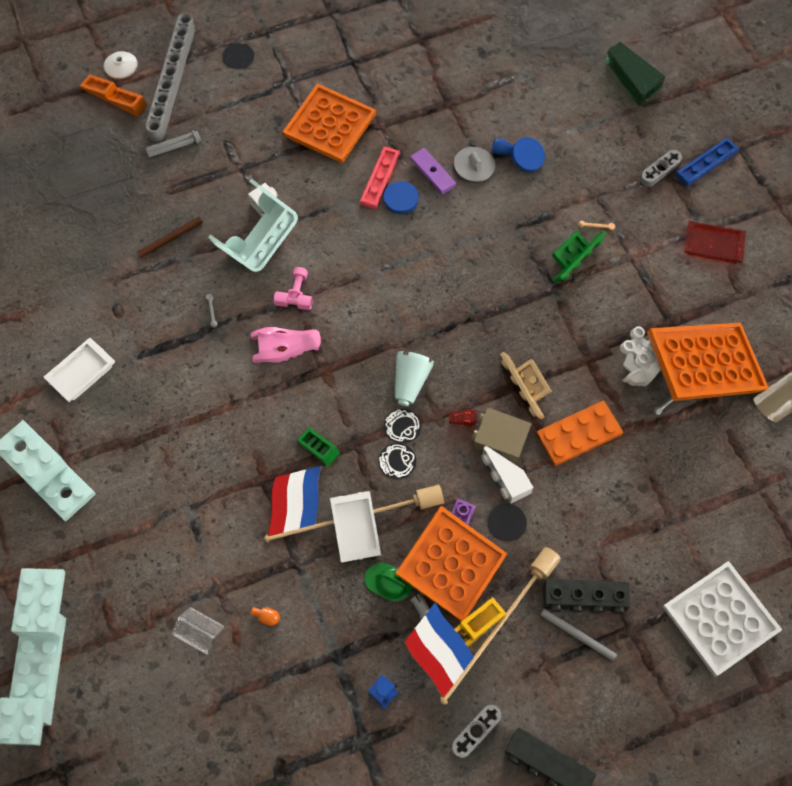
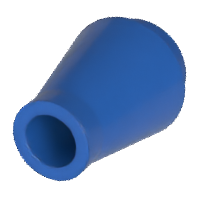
M495 138L491 152H495L496 155L511 156L513 144L502 138Z

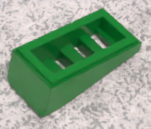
M310 427L296 441L327 467L340 454L334 444ZM313 436L312 440L308 444H306L309 438Z

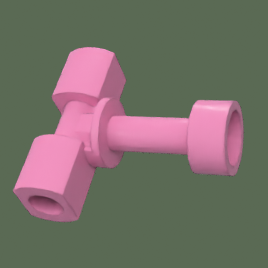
M302 267L294 268L292 277L295 279L293 289L288 290V293L276 291L274 295V304L276 306L288 307V304L297 305L298 309L311 310L313 304L312 296L302 295V292H300L301 283L307 278L308 271Z

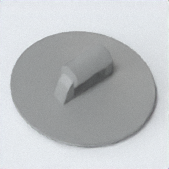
M467 147L459 151L455 156L454 167L462 178L468 181L480 182L488 179L493 174L495 161L486 150L479 147Z

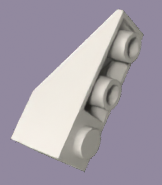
M485 446L483 448L482 460L492 470L491 476L501 486L500 491L504 499H508L511 504L532 493L534 487L524 470L489 447Z

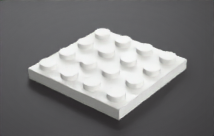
M729 561L663 606L664 610L714 677L720 675L782 630Z

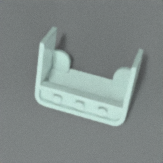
M251 178L249 182L263 192L258 199L259 207L265 211L262 218L245 241L240 237L233 236L223 244L212 235H209L208 238L241 264L257 272L263 269L295 226L298 216L295 211Z

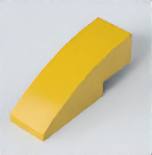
M492 597L455 628V631L462 637L467 647H469L504 617L506 612Z

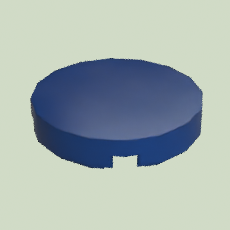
M530 137L519 139L511 149L513 163L517 164L519 169L525 172L537 170L545 160L543 147L538 141Z
M399 181L390 184L385 189L383 199L388 210L396 214H405V212H411L415 209L419 196L417 189L412 184Z

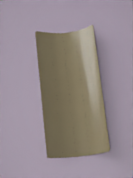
M792 371L771 385L768 390L761 392L753 398L758 410L774 423L779 422L792 412Z

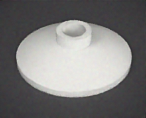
M123 51L111 54L104 62L106 74L114 79L130 77L135 73L138 66L135 56Z

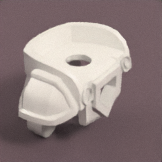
M636 327L631 330L630 336L632 339L626 340L620 345L621 352L627 354L623 366L630 372L622 381L632 386L648 385L661 370L650 340L647 341L643 338L645 331L642 327Z

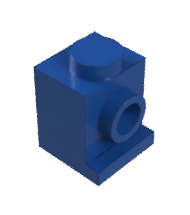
M383 675L368 690V695L383 709L398 694V691L395 690V685Z

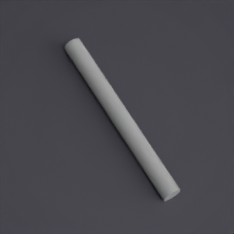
M545 608L540 616L611 661H614L617 654Z

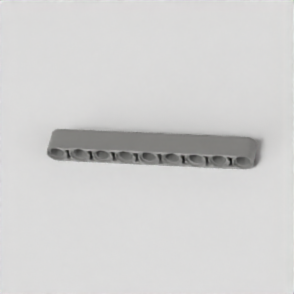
M182 13L178 16L146 122L149 138L153 142H160L165 137L195 33L193 18L189 13Z

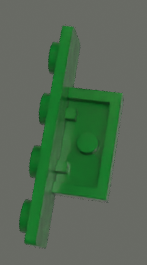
M578 231L573 232L551 254L562 267V270L552 281L554 283L565 281L570 276L569 272L578 268L581 265L580 261L583 258H587L593 252L591 249L604 241L603 237L607 233L602 231L587 243Z

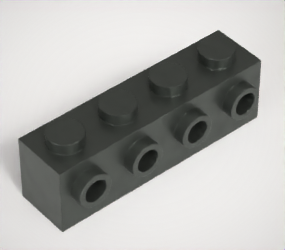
M546 579L543 584L544 608H549V611L552 612L570 609V612L574 613L591 610V613L612 611V614H624V611L630 608L629 582Z

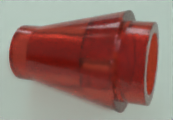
M471 408L449 412V424L471 428L472 426H477V410H472Z

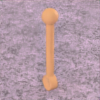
M584 221L578 223L580 228L586 226L608 228L610 231L615 229L614 223L609 225L585 223Z

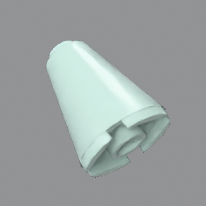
M399 351L396 356L395 400L398 401L399 405L409 406V404L414 403L433 367L434 361L429 362L428 357L417 353L409 352L408 355H403L404 351Z

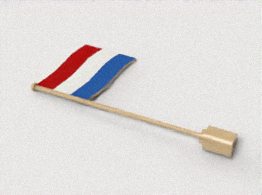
M322 466L275 477L272 489V518L269 534L264 538L266 542L269 543V540L334 524V520L316 524L319 507L318 481ZM438 484L416 490V494L413 495L414 499L373 509V512L378 513L415 503L416 507L420 506L421 510L444 504L441 487Z
M544 547L530 566L531 574L533 575L532 579L474 657L462 637L443 617L436 602L406 639L405 644L412 657L432 679L442 696L440 698L442 704L448 703V698L535 580H546L558 565L561 558L555 551Z

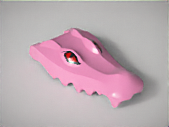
M276 327L258 329L251 333V339L258 340L259 353L252 356L253 363H280L288 361L290 357L296 358L298 355H303L304 351H317L321 344L320 333L317 330L298 331Z

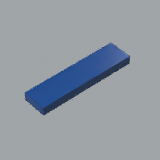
M725 138L678 170L675 176L688 187L737 153L739 148L731 140Z

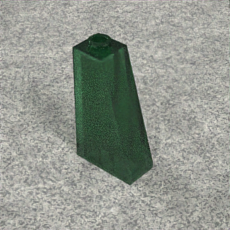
M621 42L609 48L606 63L639 106L662 88L666 76Z

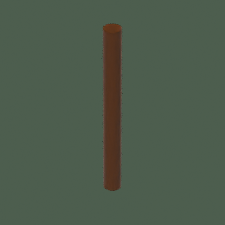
M195 218L137 252L139 257H144L203 223L201 218Z

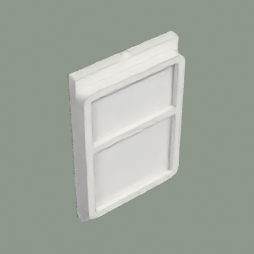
M89 338L46 374L44 379L62 397L70 402L78 398L108 372L115 363V360Z
M370 491L330 498L341 563L381 555Z

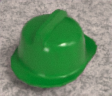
M382 562L370 566L364 576L365 584L370 591L394 602L406 599L411 593L412 586L395 575L398 568Z

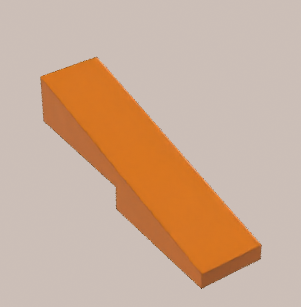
M90 74L80 85L82 90L136 117L147 107L142 95L118 88L114 82Z

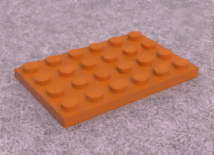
M741 323L651 328L647 331L673 401L761 393L769 389Z

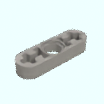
M676 150L667 152L642 172L640 182L647 187L656 184L679 166L682 160L681 153ZM657 166H663L666 170L659 171Z
M486 706L454 740L452 752L456 757L466 758L501 719V711L497 706ZM494 710L496 712V720L490 719L486 724L490 728L486 729V726L478 721V719L481 718L484 721L488 715L486 711L492 712ZM474 725L480 726L483 730V734L479 738L473 737L470 733V729ZM467 734L468 738L475 742V744L472 745L469 742L465 748L467 752L461 751L458 753V746L456 744L458 742L463 744L467 739L463 735Z

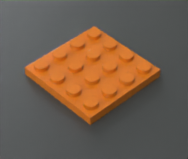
M316 84L282 133L284 137L343 163L375 117L376 110L320 84Z
M440 506L395 572V575L462 622L469 615L507 553Z

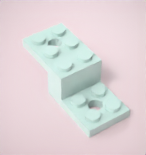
M24 420L0 439V456L65 522L96 495ZM25 443L26 448L23 451H17L18 445ZM65 490H72L70 497L62 498V493Z

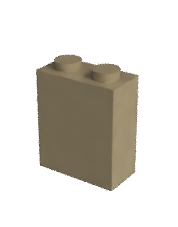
M487 407L485 414L481 413L478 421V424H480L479 430H474L471 439L474 441L473 448L483 452V448L487 446L508 461L517 464L532 423Z

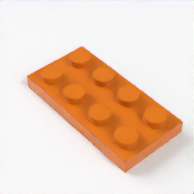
M604 400L536 432L554 467L623 434L621 427Z

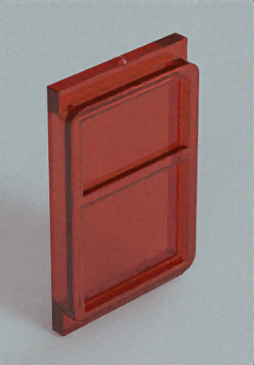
M688 221L684 253H687L689 256L727 263H742L746 231Z

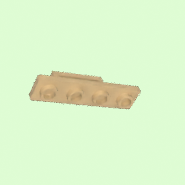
M502 352L500 354L503 358L501 362L506 370H510L512 374L510 378L513 383L520 387L521 391L519 393L523 400L528 401L530 407H528L529 411L534 417L545 418L537 401L551 393L552 390L534 360L530 359L516 368L510 356Z

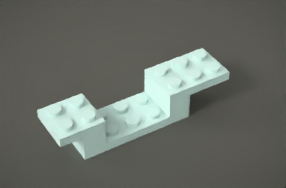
M21 568L11 632L19 636L10 697L0 698V744L40 745L43 725L51 726L66 618L59 613L65 571L63 569Z

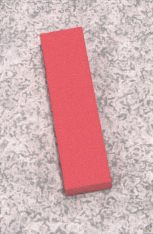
M383 147L361 197L360 205L377 210L399 159L400 151Z

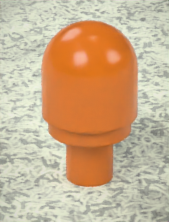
M253 607L250 615L258 617V621L262 624L274 626L280 620L279 613L274 609L263 607L261 610Z

